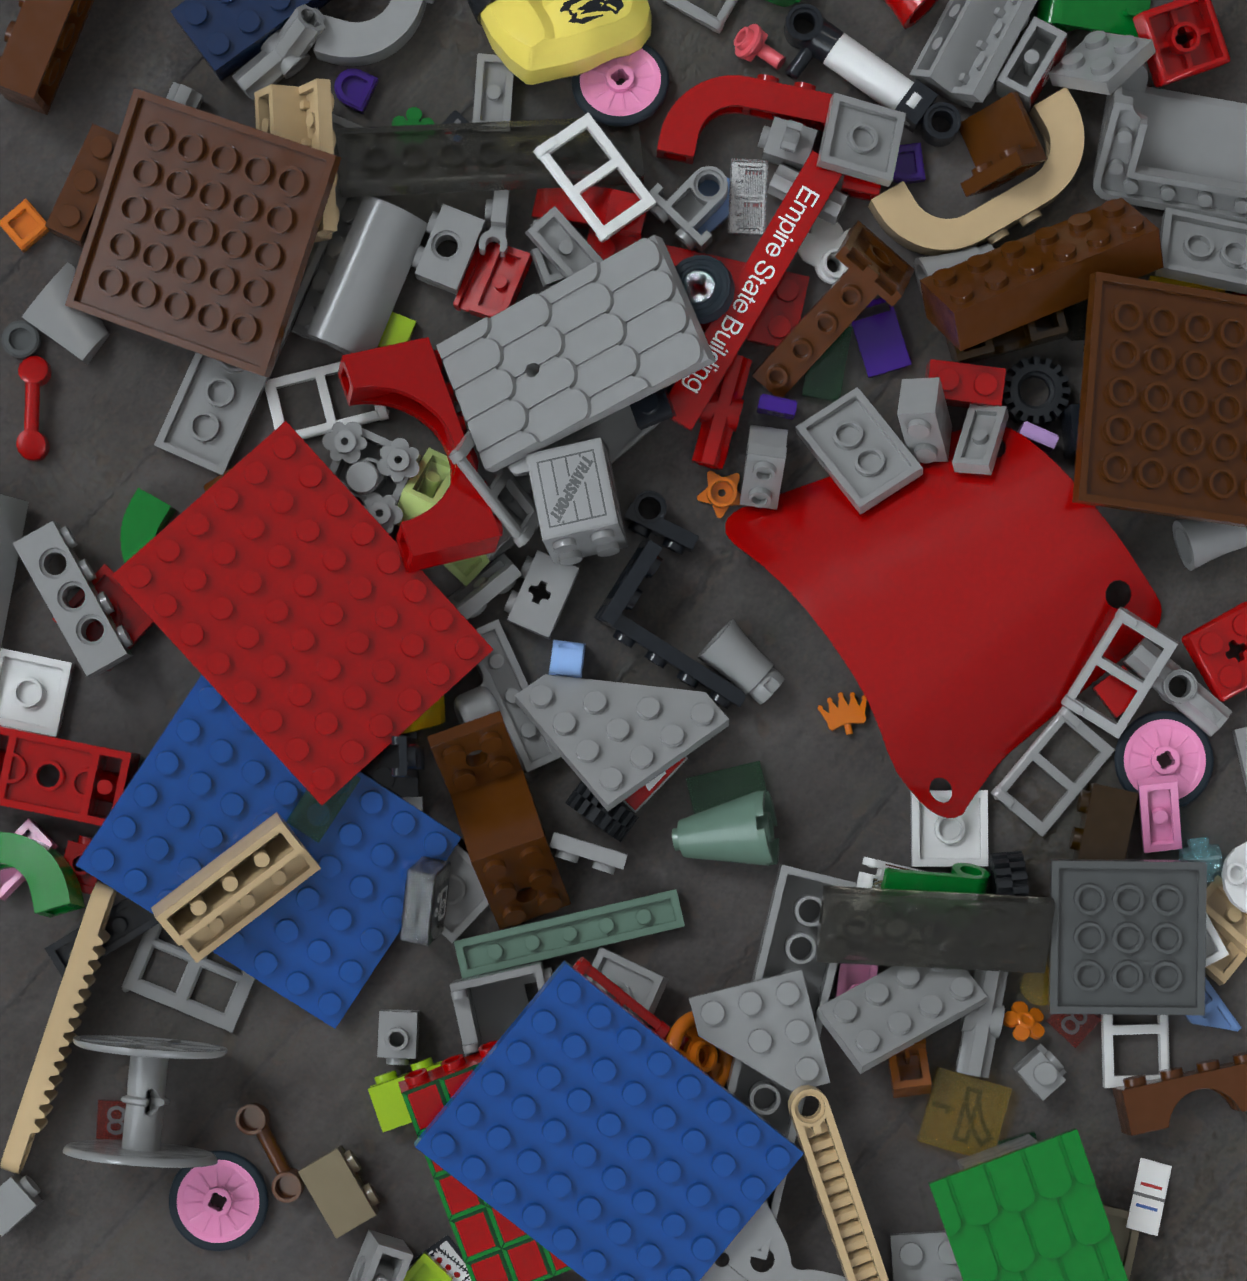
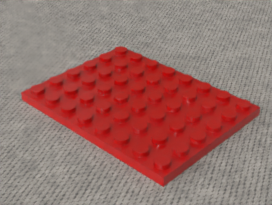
M287 421L282 423L111 575L321 806L391 744V736H399L494 650L422 570L407 572L397 542Z

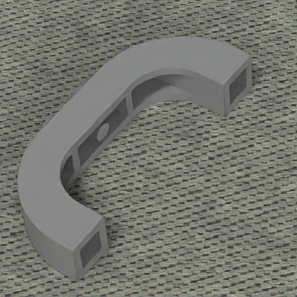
M391 0L381 14L364 22H348L324 15V25L326 28L315 43L313 50L317 60L340 66H363L384 60L400 50L411 39L421 23L427 3L433 4L434 0Z

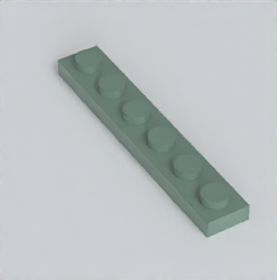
M673 889L454 941V946L463 979L684 927L685 924L677 890Z

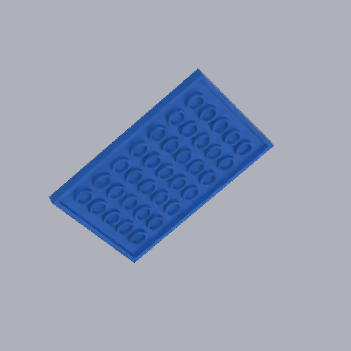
M200 675L76 862V866L153 914L151 909L153 905L274 813L278 812L317 861L321 869L212 952L336 1029L407 921L406 919L401 924L405 885L416 876L414 888L417 887L413 905L414 910L462 837L361 771L321 806L211 684Z
M565 960L414 1142L415 1148L587 1281H700L804 1154L801 1148Z

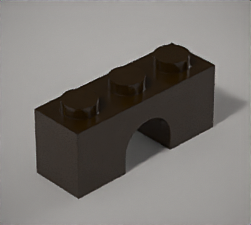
M1062 309L963 351L956 348L947 338L946 341L952 362L969 364L1063 339L1069 331Z

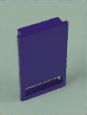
M882 297L874 299L865 309L886 303V301ZM888 304L889 311L857 321L854 320L851 323L868 378L912 365L894 307Z

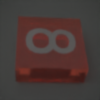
M1052 1014L1046 1020L1074 1048L1101 1021L1095 1014Z
M98 1100L96 1139L122 1140L126 1103L121 1100Z

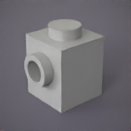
M381 1009L379 1011L377 1057L386 1058V1064L409 1065V1059H416L418 1057L420 1010Z

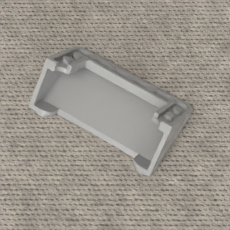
M1144 63L1118 89L1106 97L1093 175V189L1095 193L1107 201L1122 197L1130 205L1165 210L1168 207L1247 224V104L1148 87V68Z

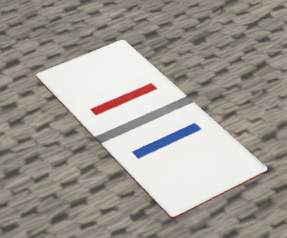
M1140 1158L1126 1228L1158 1236L1172 1166Z

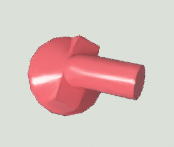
M758 24L743 27L734 39L735 55L738 58L751 62L755 56H758L777 70L782 67L786 60L785 56L765 43L768 34Z

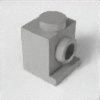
M1041 1043L1012 1068L1034 1094L1043 1101L1066 1081L1063 1077L1066 1073L1064 1066Z

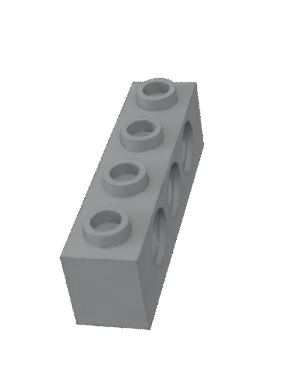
M51 521L13 543L87 677L95 678L133 656L128 648L133 645L132 639L124 626L120 625L117 627L110 616L115 611L105 592L98 594L91 581L96 579V575L85 558L80 561L73 548L78 543L67 525L61 528L60 524ZM57 555H63L67 563L66 568L61 574L53 575L49 568L50 561ZM75 588H82L85 593L83 604L80 607L71 608L68 604L69 593ZM93 621H100L104 628L102 637L97 641H90L86 635V629Z

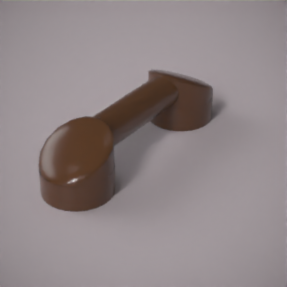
M259 1103L244 1105L236 1114V1125L244 1134H256L277 1174L271 1186L274 1197L284 1203L295 1201L303 1193L305 1184L298 1173L299 1170L290 1167L268 1126L270 1122L268 1109Z

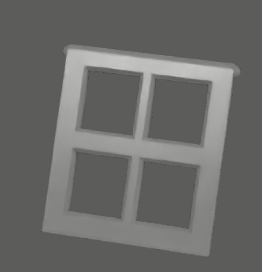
M160 923L145 931L121 986L123 992L130 990L233 1033L255 978L244 971L239 972L207 959L208 955L196 963L185 949L159 939L163 929ZM154 948L188 962L176 993L142 979ZM203 968L237 982L225 1012L190 999Z

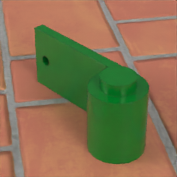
M1038 0L1037 18L1064 32L1082 29L1138 37L1133 17L1149 10L1151 0Z
M969 863L954 864L951 873L885 868L876 911L880 914L950 919L959 924H969L971 920H976L980 917L990 874L986 869Z

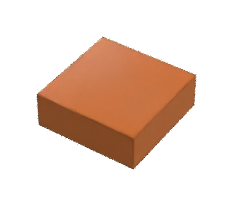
M26 198L0 220L2 229L24 253L49 232L45 227L46 220Z

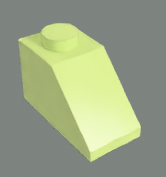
M428 448L419 463V473L415 477L410 478L402 490L397 505L403 512L401 522L415 518L428 511L444 496L450 486V466L446 455Z

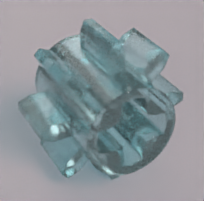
M1208 837L1187 839L1188 848L1179 849V860H1205L1207 862V882H1214L1213 873L1222 872L1223 868L1219 844L1209 845Z

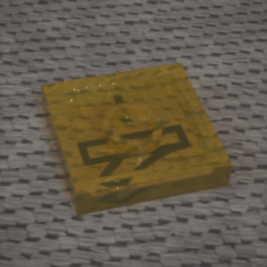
M937 1066L917 1141L967 1156L996 1146L1012 1088Z

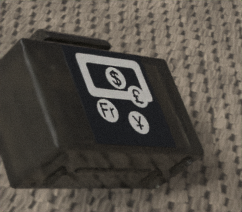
M423 856L407 870L401 922V941L428 947L443 933L451 862Z

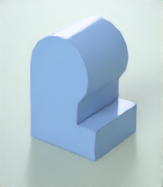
M553 639L549 675L582 678L586 644Z

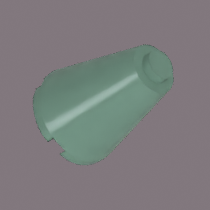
M757 790L680 819L677 828L672 829V841L675 851L680 850L685 858L764 866L778 864L779 838H774V826H778L772 797L769 791Z

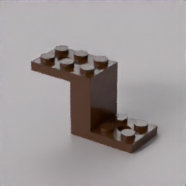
M497 711L427 736L431 751L450 793L470 861L499 929L521 924L523 921L570 905L571 901L549 847L529 783L501 712ZM482 750L479 754L468 755L473 751ZM531 887L525 891H519L523 888Z

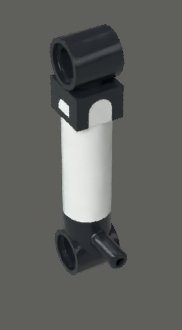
M799 4L789 11L785 21L784 35L792 47L801 50L785 70L788 77L797 80L813 57H815L883 107L906 113L904 126L910 131L914 132L917 126L921 124V133L927 143L943 147L955 139L961 126V115L953 104L948 102L935 103L938 93L918 79L913 82L823 18L821 12L815 6ZM804 19L809 21L814 29L810 33L801 34L795 30L793 24L798 20ZM935 117L946 118L950 123V130L946 132L935 130L931 120Z

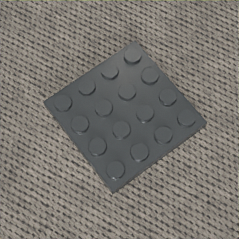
M1050 859L1048 1012L1050 1014L1205 1015L1207 862L1205 860Z

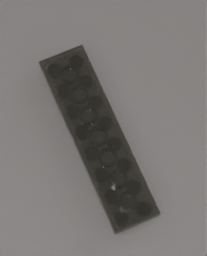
M579 118L336 128L338 157H341L339 164L340 196L363 197L561 188L533 151L537 146L555 136ZM595 121L642 184H644L645 173L638 123L629 126H610ZM587 129L550 154L573 186L610 160ZM616 169L593 186L629 184Z

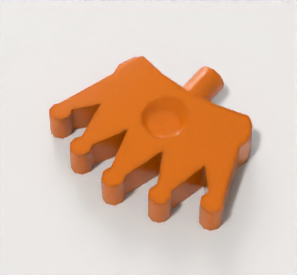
M839 692L837 696L839 698L838 707L832 702V698L829 697L827 698L829 713L823 710L822 705H819L817 709L826 721L830 731L833 732L844 726L846 735L853 734L851 724H864L866 721L865 709L867 699L863 695L861 698L862 702L858 705L855 693L851 692L848 706L843 693Z

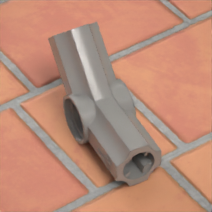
M306 4L297 7L282 29L276 31L263 43L261 52L232 76L253 103H255L254 92L271 84H277L283 78L288 79L294 76L309 62L310 55L308 51L326 28L324 25L325 17L317 8H311Z

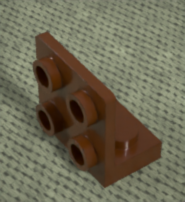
M1017 92L1005 95L961 121L959 130L976 166L971 170L973 176L960 183L966 197L993 191L1047 160Z

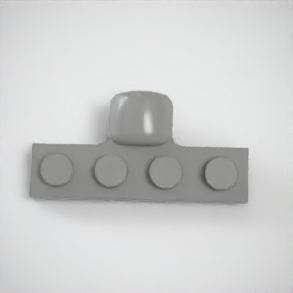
M499 619L477 628L476 631L494 650L476 665L481 676L482 683L480 686L458 695L454 701V710L460 725L500 711L525 774L561 757L560 754L515 702V695L529 685Z

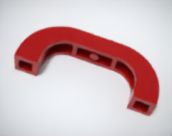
M758 74L757 78L727 75L708 79L689 89L672 106L662 125L656 157L693 164L697 143L703 129L715 118L726 114H743L772 121L774 117L802 123L803 126L824 132L832 94L816 91V86L805 82H794V86L779 83V78L766 74ZM843 175L841 191L850 194L849 197L871 201V199L879 195L880 184Z

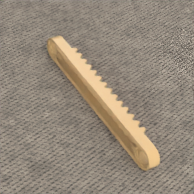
M98 881L91 893L1 1160L0 1168L16 1174L21 1173L27 1161L36 1133H39L48 1123L45 1117L52 1111L53 1106L50 1102L57 1096L58 1092L55 1088L63 1079L59 1074L67 1067V1063L64 1060L71 1054L72 1049L69 1045L73 1042V1037L77 1036L73 1031L81 1025L82 1021L78 1017L87 1008L83 1002L91 996L88 988L96 981L92 974L100 968L101 964L97 960L106 951L102 945L111 936L105 930L117 891L105 883Z
M811 1085L800 1086L789 1096L788 1110L798 1142L804 1152L803 1157L807 1163V1168L846 1281H889L829 1102L823 1092L817 1087ZM806 1096L816 1097L819 1102L818 1110L811 1116H803L798 1111L799 1102Z

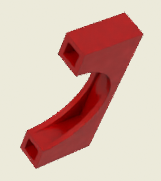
M429 337L342 355L338 369V377L349 406L373 404L388 406L406 412L424 423L435 434L447 454L450 466V486L448 490L428 511L415 518L401 522L397 533L396 541L408 573L493 553L496 550L500 537L503 535L501 521L495 514L493 515L491 508L457 464H453L448 457L466 434V425L462 415L456 414L453 406L454 392L449 382L444 381L441 373L443 368L442 359L438 350H433ZM472 448L466 458L477 471L478 458L474 448Z

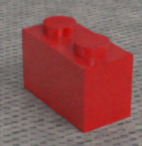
M930 359L926 365L925 378L940 377L947 406L969 408L970 404L1002 406L1006 368Z

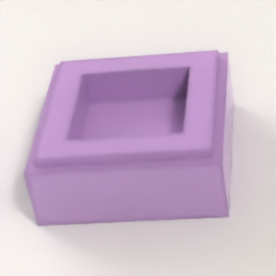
M1028 421L1024 422L1017 431L1046 453L1054 450L1059 439L1057 434Z

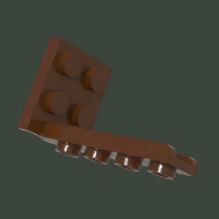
M859 220L848 231L835 255L848 269L752 374V377L774 396L783 398L877 295L893 307L905 292L915 269Z

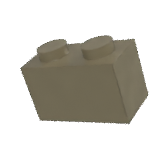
M342 1145L298 1171L336 1239L376 1216L379 1212L376 1205L381 1203L371 1183L364 1185L357 1171L361 1170V1166L351 1149L345 1152Z

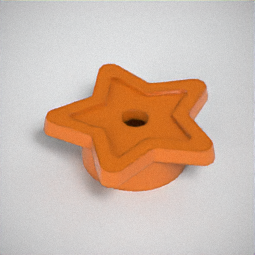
M711 470L707 472L708 487L697 496V500L712 504L717 518H722L729 506L740 504L741 494L737 490L740 478L739 473L721 477ZM724 490L726 494L721 497L718 491Z

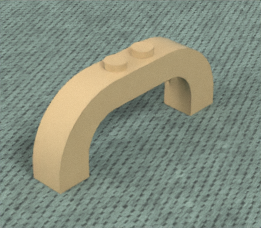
M1067 88L1059 90L1035 104L1029 113L1044 139L1047 157L1043 167L1036 174L971 212L952 219L938 218L925 212L917 204L905 182L902 181L871 199L868 208L880 227L901 246L920 254L936 256L959 251L971 246L978 247L987 241L993 246L1008 237L1010 233L1007 229L1019 222L1022 227H1025L1042 217L1040 210L1051 204L1065 190L1075 175L1083 155L1084 125L1079 108Z

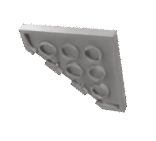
M545 674L515 695L517 705L607 811L614 808L729 726V718L706 692Z

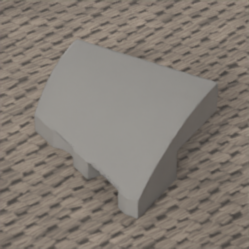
M67 262L40 292L22 318L88 365L110 334L99 317L65 306L76 272L75 267Z

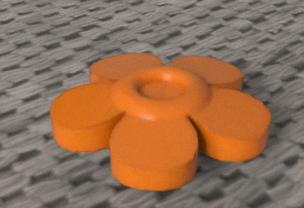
M1017 1001L1011 1006V1011H1007L1004 1014V1025L1009 1028L1015 1027L1012 1035L1020 1042L1026 1041L1029 1036L1039 1040L1045 1033L1044 1027L1040 1024L1044 1019V1015L1038 1008H1031L1028 1012V1005L1022 1001Z

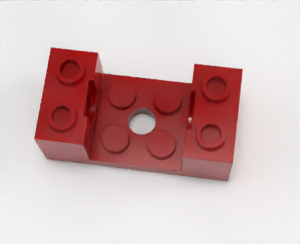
M0 725V805L101 826L137 772L141 754L31 733L30 731ZM48 764L54 765L60 774L58 782L52 787L43 785L39 778L41 769Z

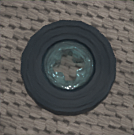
M695 255L683 259L675 266L700 324L715 321L728 311L734 299L735 285L730 271L721 261L708 255ZM705 283V287L708 290L705 295L698 293L694 296V284L702 285Z

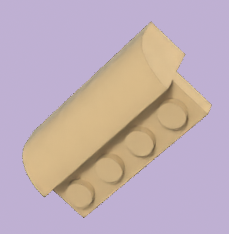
M316 78L299 87L271 84L254 92L256 129L334 155L336 135L332 126L334 96L331 93V82L329 79ZM337 173L314 242L333 239L332 233L337 231L340 216L336 205L335 192L338 181Z
M276 812L153 905L151 909L156 920L178 946L182 945L195 962L198 963L320 870L321 867L301 843L291 827Z

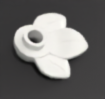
M818 217L811 228V233H808L800 246L798 254L804 262L815 267V271L822 281L834 284L848 269L835 255L850 229L843 232L838 222L833 225ZM828 260H832L836 263V272H832L828 269Z

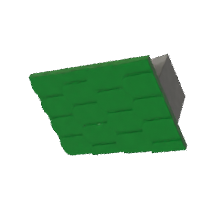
M1076 1128L1039 1142L1029 1134L959 1159L957 1162L960 1171L928 1182L963 1281H1128L1092 1170Z

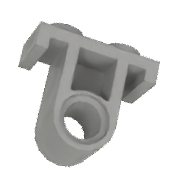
M713 166L701 167L667 201L662 198L664 190L659 183L649 191L656 201V205L649 209L650 212L663 224L669 220L678 229L675 233L676 237L687 248L691 250L696 246L703 252L712 243V235L707 230L702 235L697 230L727 199L728 182L723 171ZM706 180H713L719 185L720 189L714 196H704L698 190L700 184Z
M750 425L739 505L777 510L786 461L788 430Z

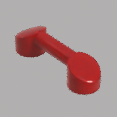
M30 356L24 359L18 368V375L25 382L24 431L18 435L16 446L20 455L32 462L43 460L48 455L50 449L48 439L39 432L40 387L50 380L52 370L50 364L39 356Z

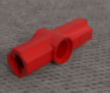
M736 355L700 417L699 423H702L691 462L710 469L723 470L730 448L729 444L732 433L736 432L744 404L742 397L752 360Z

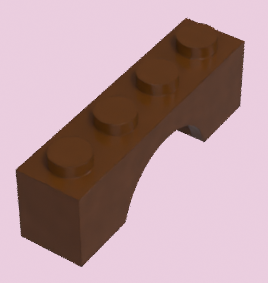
M1247 1052L1232 1055L1233 1062L1220 1064L1219 1059L1196 1063L1197 1069L1183 1072L1182 1067L1164 1069L1159 1071L1161 1078L1146 1081L1145 1075L1124 1078V1086L1113 1088L1122 1133L1134 1136L1169 1128L1171 1114L1177 1103L1185 1095L1199 1089H1212L1225 1099L1231 1109L1241 1112L1247 1111Z

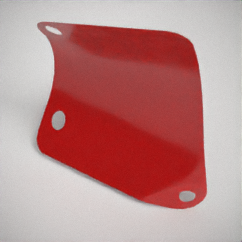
M1007 427L1002 438L1006 451L1001 457L996 458L992 475L954 472L952 460L962 431L958 430L951 434L948 462L920 463L923 467V475L861 515L829 476L780 494L777 510L745 506L732 513L725 523L726 535L732 543L760 563L781 582L807 610L828 637L865 695L897 774L927 809L938 816L946 818H956L963 815L971 800L996 766L1014 748L1064 706L1061 704L1063 697L1068 693L1118 610L1111 607L1106 600V590L1111 582L1121 580L1129 586L1131 598L1129 603L1123 608L1128 609L1145 622L1157 628L1162 614L1161 603L1155 591L1123 542L1094 505L1073 503L1074 481L1028 438ZM1123 623L1103 656L1116 664L1132 651L1145 636ZM1096 666L1080 693L1106 671ZM935 778H944L951 785L952 796L948 802H939L931 795L930 784Z

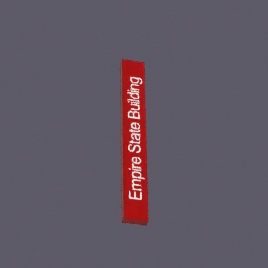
M813 150L734 282V299L728 311L719 319L712 321L704 333L716 362L677 381L669 393L676 416L670 418V420L691 432L843 175L817 167L819 154Z

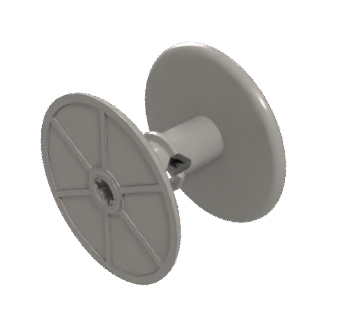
M82 1035L73 1037V1042L77 1047L91 1051L130 1056L127 1095L121 1098V1101L126 1103L122 1140L71 1142L65 1145L62 1151L63 1154L87 1161L141 1167L193 1168L212 1166L218 1163L216 1155L212 1152L189 1146L161 1143L164 1106L169 1105L171 1102L170 1099L165 1097L169 1059L220 1058L227 1053L228 1049L226 1047L203 1042L142 1036Z

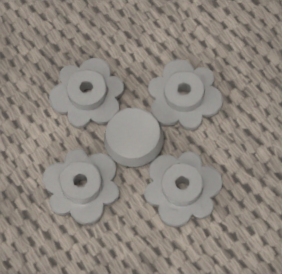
M336 422L332 426V432L324 435L322 440L323 446L331 451L330 457L333 461L339 462L343 459L346 463L352 464L346 472V483L341 482L353 493L367 495L364 507L390 534L394 529L393 525L402 521L403 512L398 506H395L396 501L392 495L382 497L379 493L373 492L380 481L379 473L383 476L391 475L392 480L397 483L402 482L405 477H415L420 469L416 461L419 458V451L414 447L409 448V443L405 439L396 438L390 446L385 445L381 447L380 456L382 459L379 460L376 468L370 462L359 461L361 457L360 450H364L367 447V440L362 437L363 430L361 425L357 422H349L346 425L342 422ZM344 439H348L347 445L342 444ZM397 457L402 458V461L399 464L395 463V459ZM379 510L383 511L381 517L376 515Z

